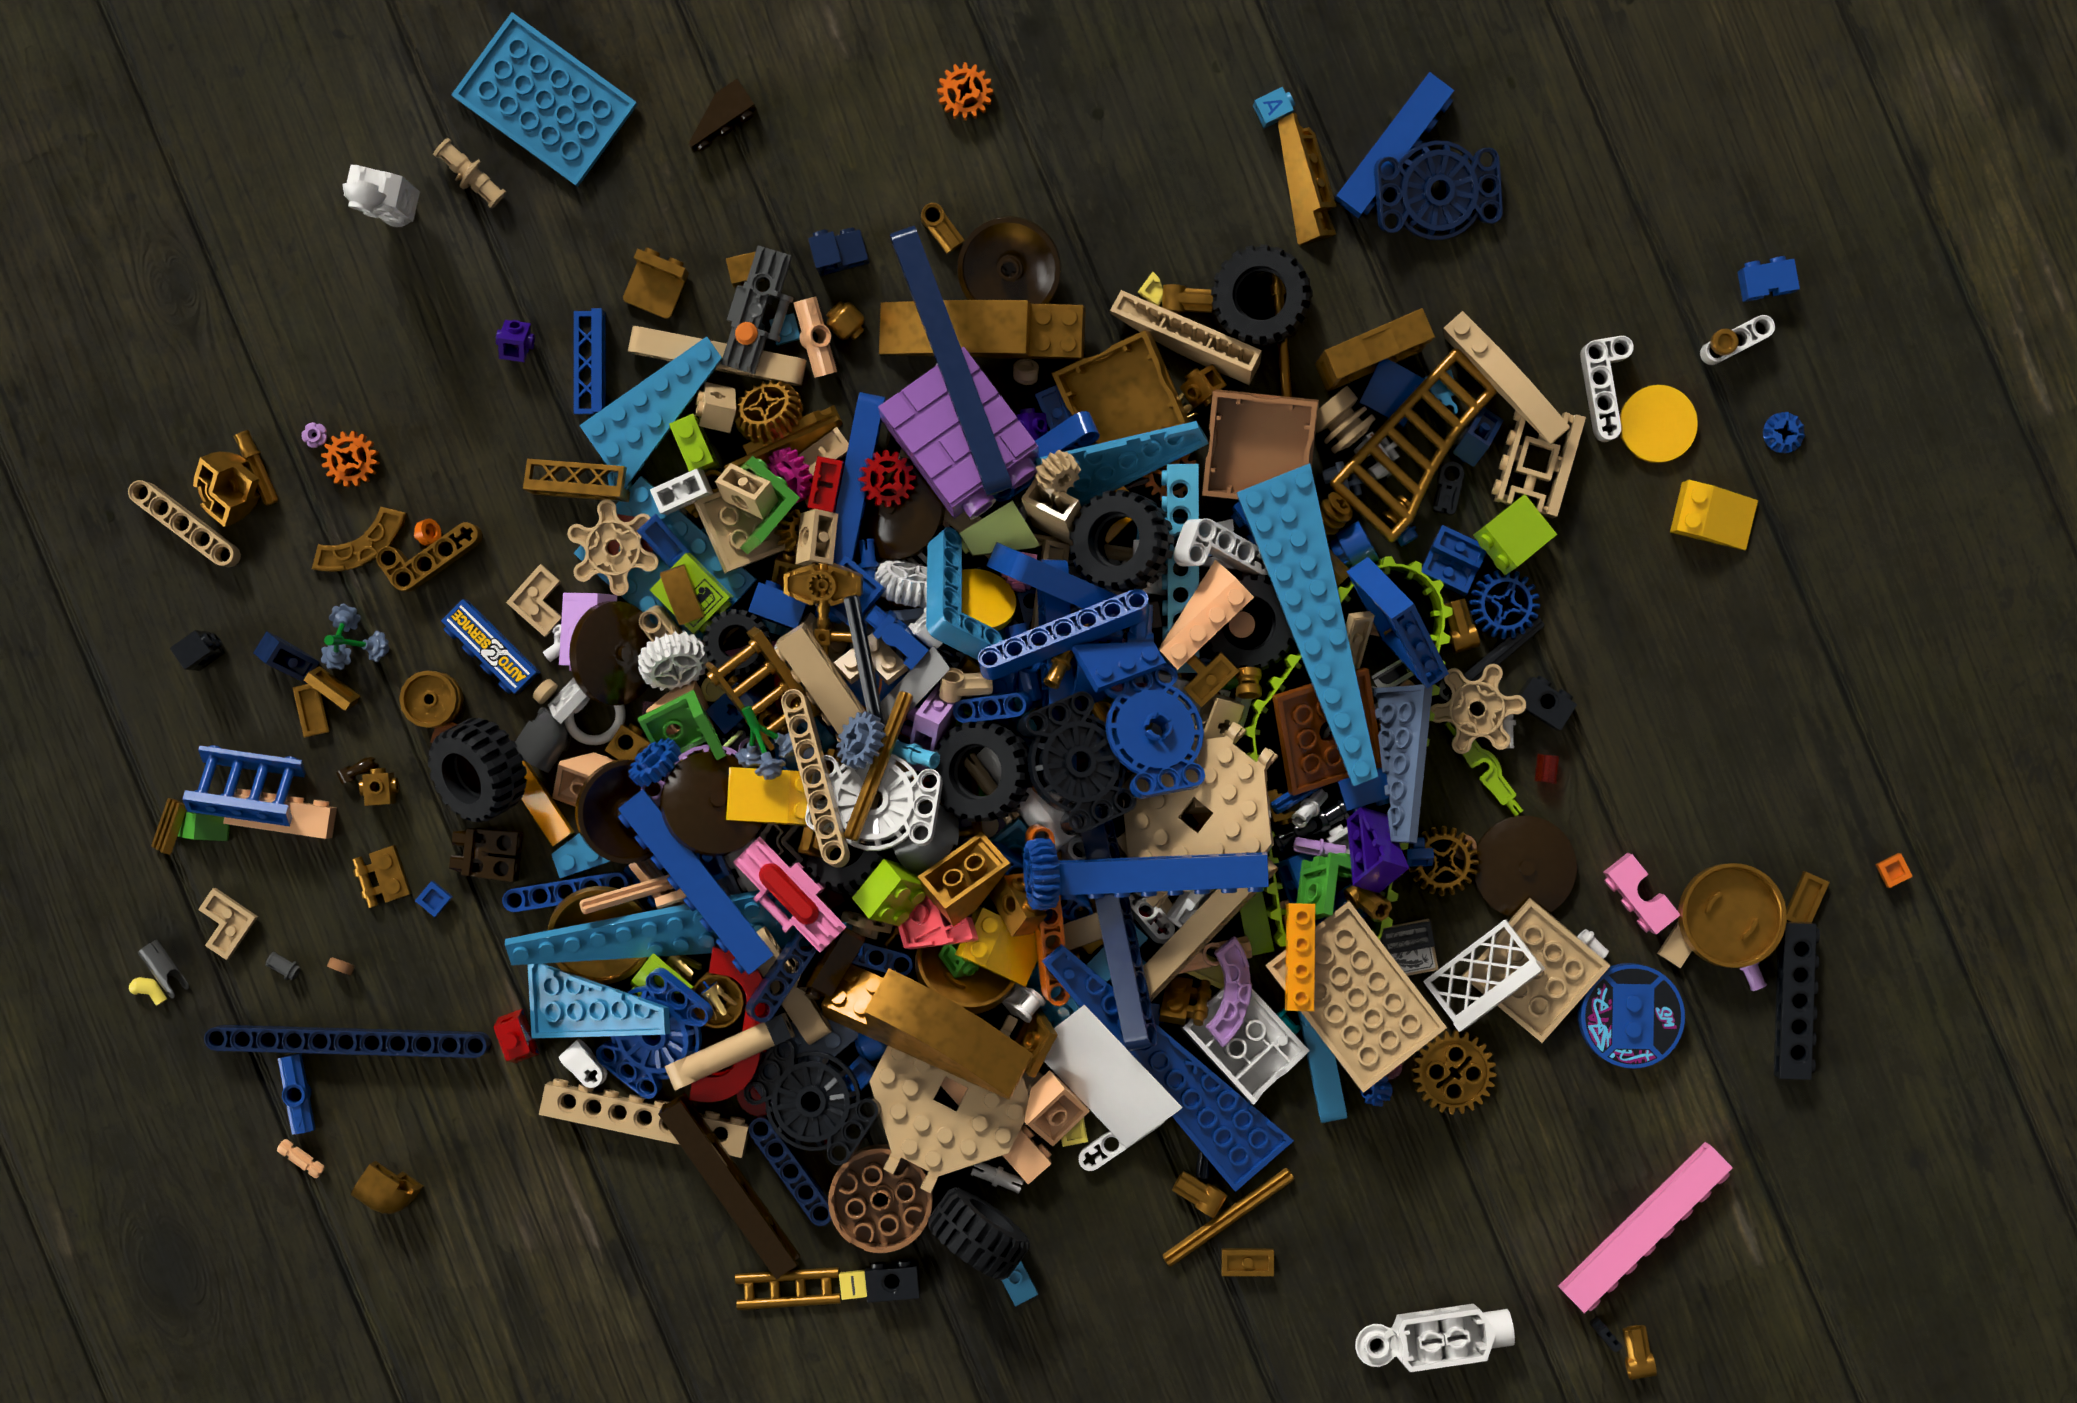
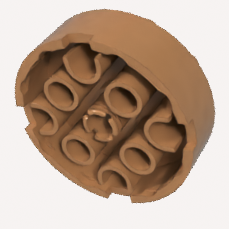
M888 1144L871 1145L856 1151L849 1162L840 1165L832 1180L828 1196L830 1216L840 1235L849 1243L851 1242L855 1246L864 1249V1251L873 1253L893 1252L912 1243L927 1225L934 1200L933 1189L931 1193H928L920 1188L928 1173L927 1170L903 1158L900 1159L893 1174L883 1169L891 1154ZM877 1193H883L888 1197V1202L885 1205L877 1204L874 1201V1196Z

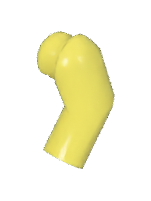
M138 977L133 979L129 985V991L132 994L150 995L156 1006L167 1000V997L154 979Z

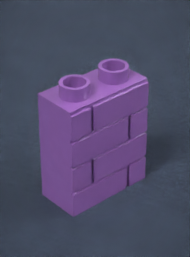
M962 347V352L1007 468L1013 489L1018 488L1037 473L1034 462L1036 461L1035 458H1039L1038 445L983 371H981L965 347ZM938 365L878 406L883 424L954 519L963 512H966L970 519H974L987 511L995 503L996 499L993 495H986Z

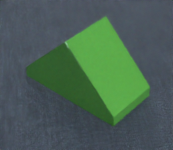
M186 811L177 837L193 840L228 841L230 825L223 824L224 817Z

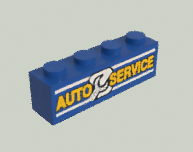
M462 599L441 620L446 625L444 631L454 640L458 637L464 643L462 646L463 650L472 658L476 655L482 661L480 664L482 669L490 676L495 674L501 680L498 684L508 694L511 692L520 694L541 673L468 600Z

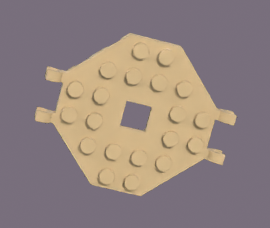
M1233 722L1228 728L1225 737L1203 740L1201 750L1194 763L1199 764L1204 769L1205 779L1197 788L1145 799L1136 797L1137 802L1134 809L1124 814L1128 858L1268 852L1274 845L1270 822L1271 809L1267 791V769L1278 758V755L1265 747L1257 762L1235 745L1247 731L1236 722ZM1194 741L1191 749L1193 751L1196 749L1197 741ZM1194 770L1186 771L1187 780L1194 783L1198 781V775ZM1133 772L1122 788L1130 789V782L1137 774ZM1168 774L1162 775V784L1166 787H1172L1174 785L1173 778ZM1137 780V788L1140 791H1149V784L1146 780ZM1195 798L1213 812L1212 816L1198 833L1181 820V815ZM1157 891V895L1149 896L1146 902L1154 908H1160L1169 896L1168 892Z
M1007 1015L1000 1031L1010 1038V1034L1018 1019ZM887 1046L869 1081L874 1098L881 1105L880 1118L891 1150V1154L883 1169L893 1174L900 1159L903 1158L928 1171L920 1188L931 1193L938 1176L1008 1154L1025 1121L1029 1095L1023 1076L1009 1100ZM945 1076L968 1088L957 1111L934 1100Z

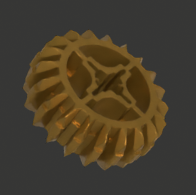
M771 380L769 384L763 381L761 386L756 387L753 385V390L745 391V397L738 398L739 404L736 405L734 416L737 429L742 433L743 437L753 441L754 444L760 441L765 445L768 440L774 443L779 437L784 439V435L792 433V427H798V420L803 418V404L798 392L790 384H785L783 381L776 383L774 380Z
M1446 826L1441 827V834H1438L1436 827H1432L1431 832L1433 836L1429 837L1426 831L1422 832V836L1426 839L1425 848H1432L1430 844L1437 840L1446 839L1453 841L1444 851H1436L1435 849L1433 851L1442 857L1447 854L1449 856L1447 860L1450 861L1449 864L1454 869L1445 865L1438 867L1437 863L1439 861H1436L1437 857L1434 856L1433 866L1427 875L1423 870V866L1409 868L1410 872H1419L1413 880L1417 882L1423 878L1424 881L1420 887L1425 889L1430 884L1429 893L1434 894L1438 887L1441 896L1445 895V888H1448L1450 894L1454 895L1455 889L1453 886L1455 885L1463 891L1465 888L1461 881L1464 879L1470 884L1472 880L1467 877L1468 872L1474 875L1477 873L1475 869L1470 868V864L1477 865L1479 863L1478 860L1470 858V856L1477 854V850L1472 849L1468 851L1467 849L1473 844V841L1468 840L1463 843L1462 841L1466 834L1462 832L1457 838L1455 837L1457 829L1452 828L1449 835L1447 834ZM1459 847L1464 855L1462 870L1453 861V857ZM1445 870L1457 876L1448 882L1434 881V878Z

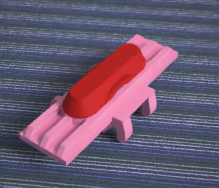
M760 836L733 861L760 890L753 900L756 903L759 902L780 923L784 933L789 932L795 926L821 953L846 928L843 922L817 897V894L824 890L820 883H815L803 871L805 868L799 862L790 868ZM771 892L793 915L791 919L767 896L768 893Z

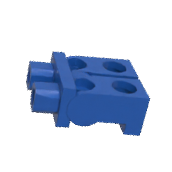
M875 605L866 615L865 621L874 627L872 634L877 639L882 636L883 641L887 645L895 646L905 655L903 663L912 670L929 651V647L913 635L910 628L897 619L896 614L891 609L888 613H885L879 606Z

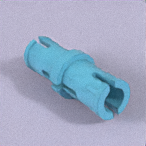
M897 740L892 754L905 759L912 765L921 764L935 769L940 762L939 753L923 749L921 745L915 743L910 745Z

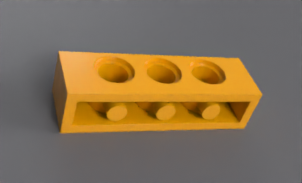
M1288 903L1286 904L1285 1010L1314 1011L1315 904Z

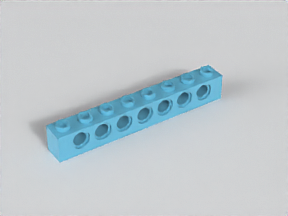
M1167 464L1166 470L1161 471L1162 486H1167V496H1162V509L1167 512V520L1171 522L1173 527L1169 531V535L1174 536V538L1180 535L1184 525L1174 522V511L1178 509L1184 510L1187 513V521L1199 519V464ZM1178 483L1184 484L1187 488V495L1183 498L1175 497L1172 491L1174 485ZM1170 544L1169 550L1174 553L1175 548L1173 544ZM1173 555L1171 559L1167 558L1165 562L1168 566L1167 574H1162V590H1167V600H1162V616H1167V626H1162V642L1174 625V616L1182 613L1199 585V566H1187V573L1184 576H1177L1173 572V565L1176 563ZM1178 587H1183L1188 592L1187 599L1182 603L1175 601L1173 598V592ZM1199 650L1195 653V655H1196L1198 658H1199ZM1187 662L1176 670L1177 673H1197Z

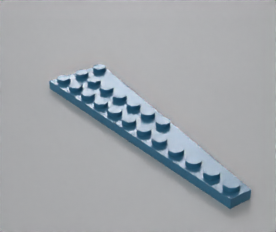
M1309 463L1241 490L1236 495L1351 784L1356 786L1378 777L1312 469Z
M760 890L730 895V899L756 931L765 926L780 948L783 949L797 928L794 926L789 932L784 933L780 923L759 902L756 903L753 900ZM771 892L768 893L767 896L791 919L793 915ZM687 904L507 938L505 939V947L511 965L642 958L650 957L653 953L658 957L712 953L713 946L717 943L716 940L719 937L714 930L708 932L702 925L700 919L703 916L697 909L692 911ZM803 937L799 942V947H808L809 941Z

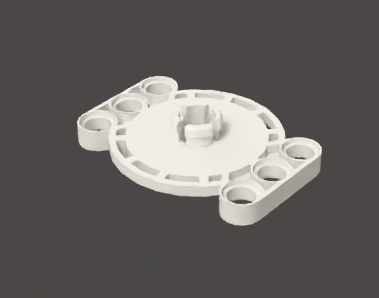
M891 754L877 792L883 795L882 805L877 809H870L859 839L851 841L846 838L847 843L855 848L866 851L889 849L900 844L908 837L919 846L930 844L935 833L943 785L941 775L934 769H925L917 775L916 771L906 761ZM824 755L825 761H831L834 764V770L829 776L843 828L846 829L871 764L866 763L865 769L859 767L856 770L845 764L840 766L832 756ZM896 761L904 765L909 771L903 772L895 765ZM820 772L813 773L811 784H816L820 781ZM927 775H935L937 778L936 785L933 788H925L923 779ZM828 799L818 800L817 809H824L828 804ZM924 800L931 801L933 804L932 811L928 814H921L919 812V804ZM807 804L805 821L807 826L815 831ZM827 823L823 831L827 830L830 825L834 831V823ZM920 826L928 829V836L924 840H917L914 837L915 830ZM906 828V832L902 835L901 831ZM894 836L898 837L896 840L882 845V841ZM860 840L875 842V846H865L859 843Z

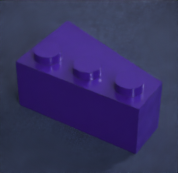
M1360 807L1347 818L1353 886L1380 893L1409 869L1400 844L1391 842L1388 815Z

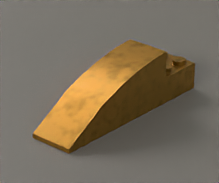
M943 300L961 348L965 347L971 357L1084 359L1086 308L1083 305L1031 304L1028 300ZM914 301L881 303L880 355L934 356Z
M851 964L833 995L825 997L821 1003L825 1018L1009 1100L1033 1057L1030 1051L977 1015L934 990L888 968L884 977H880Z

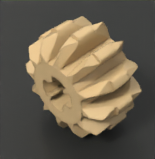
M1058 450L1055 454L1050 452L1046 459H1042V464L1036 467L1037 473L1035 478L1043 491L1057 496L1061 492L1066 494L1069 487H1074V481L1080 479L1078 474L1081 469L1071 454Z

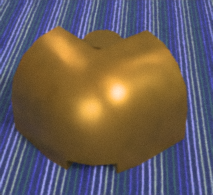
M215 452L200 457L193 486L198 487L199 495L203 501L200 506L222 526L227 527L243 519L257 504L260 495L256 492L259 478L246 468L248 460L240 455L230 452Z
M375 1160L366 1168L353 1188L351 1195L372 1210L383 1214H393L407 1207L417 1197L423 1185L403 1171L398 1175L394 1174Z

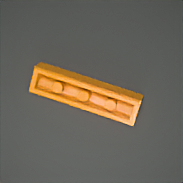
M523 760L522 764L526 767L527 772L526 776H524L527 779V784L522 801L551 845L555 846L573 834L574 830L531 765Z

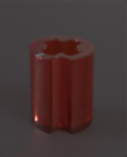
M1537 754L1534 781L1557 783L1559 756Z

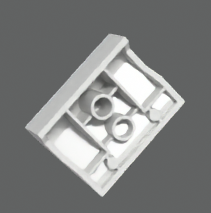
M1223 987L1207 1001L1208 1016L1204 1019L1202 1026L1194 1025V1019L1188 1018L1185 1021V1025H1180L1179 1028L1250 1104L1254 1105L1267 1088L1278 1078L1286 1074L1310 1050L1253 989L1250 1005H1248L1243 1024L1226 1046L1221 1047L1205 1026L1214 1018L1221 1005L1224 994Z

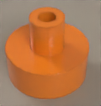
M430 518L419 521L415 526L414 538L422 545L429 546L441 538V528L435 520Z

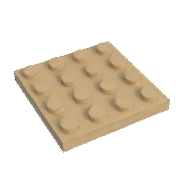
M1529 898L1510 919L1509 924L1535 958L1541 962L1545 970L1497 1006L1543 1043L1608 970L1610 964L1534 900ZM1505 927L1496 935L1495 944L1510 945L1511 935ZM1514 941L1513 947L1520 948L1518 944ZM1487 946L1475 960L1489 962L1491 947ZM1495 947L1493 962L1507 964L1509 949ZM1513 950L1511 965L1523 966L1529 961L1523 951ZM1474 963L1472 978L1486 980L1488 965ZM1492 965L1490 981H1503L1506 976V967ZM1469 967L1462 974V976L1468 977ZM1510 968V975L1517 969ZM1472 981L1471 984L1481 993L1485 994L1486 983ZM1490 984L1489 990H1491L1496 985Z

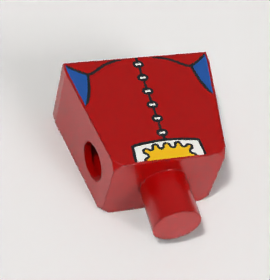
M523 1008L498 1017L494 1025V1031L506 1062L518 1063L540 1054L535 1039L531 1036V1028Z

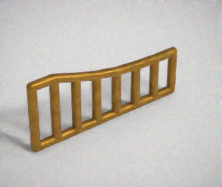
M1453 349L1331 480L1330 486L1387 541L1395 542L1413 522L1428 486L1447 452L1480 410L1497 393L1496 389L1459 349ZM1456 361L1486 389L1477 400L1446 372ZM1438 380L1469 408L1460 419L1429 391ZM1421 398L1453 427L1445 439L1412 410ZM1404 417L1438 448L1431 461L1394 428ZM1387 435L1425 471L1419 484H1416L1378 447ZM1369 454L1413 494L1408 509L1397 501L1360 465ZM1352 473L1401 518L1392 530L1343 484Z

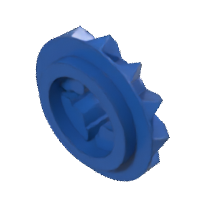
M1789 412L1774 414L1766 421L1763 428L1765 443L1770 449L1778 453H1789L1801 446L1805 437L1804 424L1801 423L1798 416ZM1786 424L1787 430L1794 433V435L1786 436L1785 440H1783L1782 434L1774 430L1782 429Z

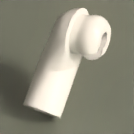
M561 624L555 625L552 629L554 644L543 651V654L550 662L560 654Z

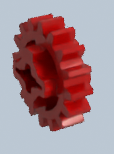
M884 450L882 457L878 452L873 453L874 460L866 458L864 461L868 466L859 469L864 473V477L858 478V481L865 484L860 491H868L869 494L866 499L871 500L875 498L876 506H879L884 501L885 507H890L891 500H893L895 505L901 504L899 497L908 499L909 495L906 493V490H914V486L909 484L911 480L916 479V476L909 475V471L913 469V466L906 467L905 463L908 458L904 457L899 460V452H894L890 456L889 451ZM882 461H888L894 464L891 465L889 468H885L883 465H880L879 463ZM892 472L891 477L889 478L891 483L881 485L883 483L882 481L884 480V476L882 474L885 475ZM900 472L903 475V484L900 483ZM871 473L874 475L873 486L871 485L870 481ZM884 490H890L894 495L883 496L880 493Z

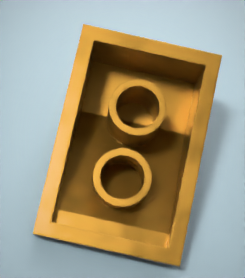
M981 831L917 877L928 898L947 920L955 926L976 911L1009 870L1011 864Z

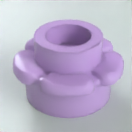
M309 423L305 426V430L302 431V440L307 442L309 447L317 448L326 442L327 430L322 424Z

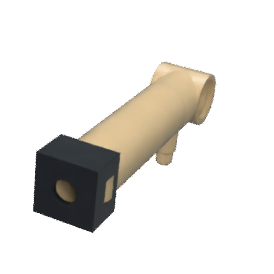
M782 1013L767 1022L753 1026L664 1067L674 1090H678L796 1036L786 1013Z

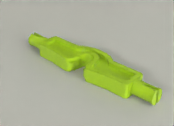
M1447 721L1445 725L1454 735L1453 741L1456 736V727ZM1474 740L1471 749L1467 753L1462 754L1470 768H1475L1481 763L1486 762L1488 770L1480 776V782L1494 795L1501 805H1507L1514 817L1519 815L1523 809L1514 799L1516 793L1502 776L1499 761L1491 752L1482 749L1477 741Z

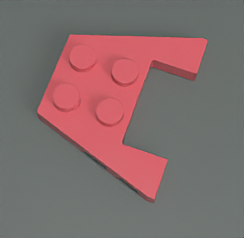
M927 895L909 914V918L898 926L903 947L910 950L979 940L972 918L966 917L955 926L949 925L947 918Z

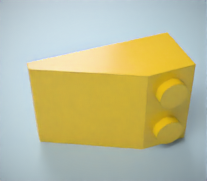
M1692 480L1684 481L1681 484L1670 532L1745 551L1758 500L1713 485Z
M729 767L726 820L797 826L807 825L805 815L808 803L799 771L782 770L779 777L765 780L763 775L757 776L755 774L756 768Z
M978 907L971 918L973 919L979 940L960 943L955 955L1026 987L1038 960L1035 933L1012 937L1000 915Z

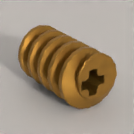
M1331 492L1328 498L1322 501V505H1319L1327 541L1331 540L1333 535L1337 534L1339 529L1343 528L1346 522L1350 521L1353 516L1351 506L1336 492Z

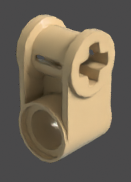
M652 606L640 615L639 625L651 642L655 641V637H663L665 633L667 635H672L675 631L678 634L683 633L682 629L676 625L667 610L662 606ZM650 614L657 617L658 625L651 622Z

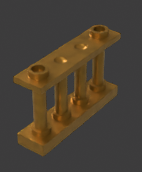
M755 626L746 632L751 639L748 642L749 645L718 669L710 662L705 664L709 670L706 674L715 687L720 685L744 719L745 717L741 710L745 706L739 697L770 673L772 675L776 673L781 681L778 682L779 686L751 706L755 716L790 689L799 690L807 697L806 691L793 678L790 669L779 658L769 640ZM761 652L766 659L763 662L764 665L732 689L724 677L756 653L758 655ZM800 697L794 698L795 702L792 703L794 706L791 709H796L800 706ZM810 702L813 716L815 717L820 711L816 705ZM784 713L765 728L774 733L779 731L787 724ZM760 731L765 747L773 750L775 747L768 739L770 736Z

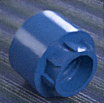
M1359 521L1338 531L1336 534L1337 538L1330 542L1334 554L1349 569L1367 557L1373 562L1380 560Z

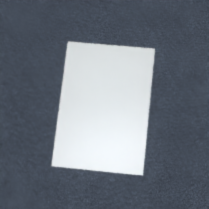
M1085 1005L1054 1028L1058 1036L1044 1062L1126 1148L1183 1108Z

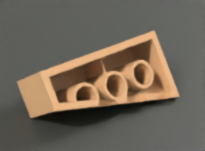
M1215 559L1158 650L1170 665L1178 670L1245 607L1254 596Z

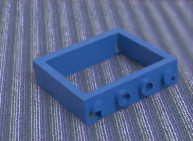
M1369 557L1346 571L1365 609L1375 615L1373 624L1382 641L1428 689L1447 676L1449 672L1414 603ZM1388 629H1391V632H1389L1388 634L1384 635V632H1385V631H1387Z

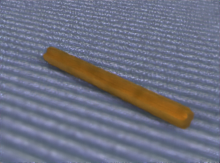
M904 691L898 693L884 729L886 736L881 739L884 746L877 750L880 755L878 757L874 755L873 763L870 765L845 829L844 837L849 840L857 841L860 837L913 700V696L910 693Z
M1288 1168L1283 1169L1163 1254V1259L1169 1266H1173L1294 1180V1176Z

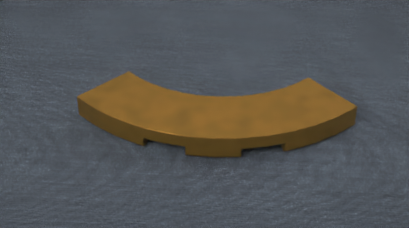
M380 507L373 524L358 539L340 545L318 544L312 569L328 572L346 571L373 561L381 548L388 547L395 541L404 525L407 513Z

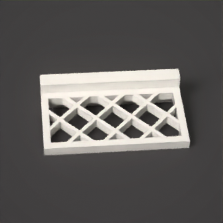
M1505 919L1423 982L1452 1019L1456 1029L1462 1032L1543 972L1545 968ZM1504 927L1511 935L1509 946L1495 944L1496 933ZM1492 937L1491 943H1484ZM1514 941L1518 944L1520 948L1513 947ZM1480 945L1491 947L1489 962L1475 960L1476 948ZM1495 947L1509 949L1507 964L1493 962ZM1513 950L1523 951L1529 961L1523 966L1511 965ZM1471 953V959L1464 958ZM1459 961L1470 962L1468 977L1454 975L1456 963ZM1474 963L1488 965L1486 980L1472 978ZM1492 965L1506 967V976L1503 981H1490ZM1451 968L1450 974H1444L1447 970ZM1510 968L1517 969L1510 975ZM1439 976L1449 977L1448 993L1438 991L1432 982ZM1454 978L1468 980L1466 995L1452 993ZM1472 981L1486 983L1483 996H1470ZM1490 984L1496 985L1491 990H1489ZM1442 995L1447 996V1002L1442 997ZM1451 996L1465 998L1464 1010L1457 1015L1450 1007ZM1469 999L1476 1000L1471 1005H1469Z

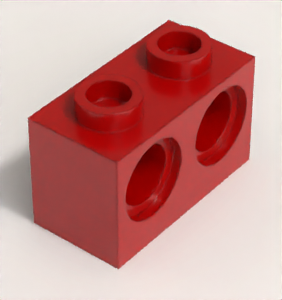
M817 456L808 508L835 513L845 465L844 461Z

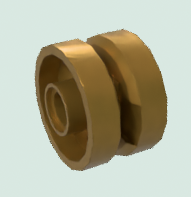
M423 671L414 674L406 680L401 688L399 701L401 710L409 721L417 726L437 728L446 726L456 720L462 711L464 698L461 687L448 674L436 671ZM430 694L434 697V701L432 704L428 703V697Z

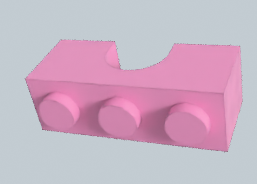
M1626 853L1603 872L1607 877L1604 880L1613 892L1617 890L1623 897L1620 900L1629 912L1634 911L1639 917L1637 923L1646 933L1650 931L1653 934H1658L1680 916L1679 912L1664 894L1659 893L1648 901L1640 898L1637 890L1638 884L1648 873L1633 854Z

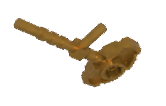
M813 563L785 573L784 594L809 605L818 604V627L814 630V637L830 659L829 646L833 642L852 643L850 632H835L833 628H829L830 605L843 603L844 598L847 596H861L863 594V575L836 563L833 565H828V563H818L817 565Z

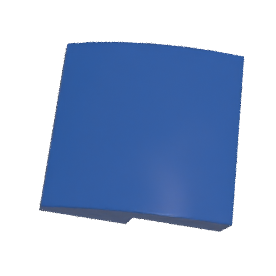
M1384 359L1378 363L1359 404L1388 420L1425 379L1389 359ZM1404 417L1397 425L1404 427L1408 419Z
M1442 525L1426 556L1421 572L1427 575L1431 581L1441 580L1444 584L1443 587L1465 597L1477 571L1480 569L1486 551L1479 546L1478 541Z

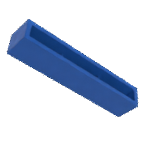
M1429 72L1336 195L1335 201L1358 219L1362 213L1368 215L1376 204L1373 201L1376 196L1374 176L1376 162L1383 157H1393L1399 162L1410 149L1420 145L1423 141L1419 138L1423 132L1430 133L1438 122L1435 119L1438 112L1441 110L1445 113L1454 101L1450 98L1454 90ZM1385 161L1381 166L1383 175L1390 176L1393 172V165L1389 161Z

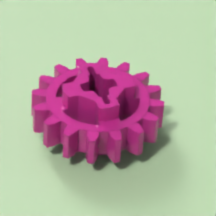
M790 447L773 452V455L769 456L771 463L767 464L768 468L775 476L783 478L787 482L788 487L800 497L796 503L806 500L807 496H810L809 489H811L812 483L809 479L813 478V475L808 473L809 465L803 463L804 457H798L797 450L791 451Z

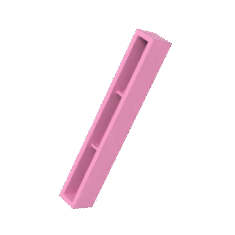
M1706 1142L1702 1144L1558 1287L1583 1313L1587 1310L1592 1311L1601 1301L1600 1298L1606 1292H1612L1618 1286V1280L1624 1274L1628 1275L1635 1270L1638 1265L1636 1262L1641 1257L1650 1255L1656 1248L1655 1244L1661 1238H1667L1674 1231L1675 1228L1673 1226L1680 1219L1683 1221L1688 1218L1693 1212L1692 1208L1698 1202L1705 1201L1712 1193L1710 1190L1717 1183L1722 1184L1730 1176L1729 1171L1733 1167L1711 1145Z

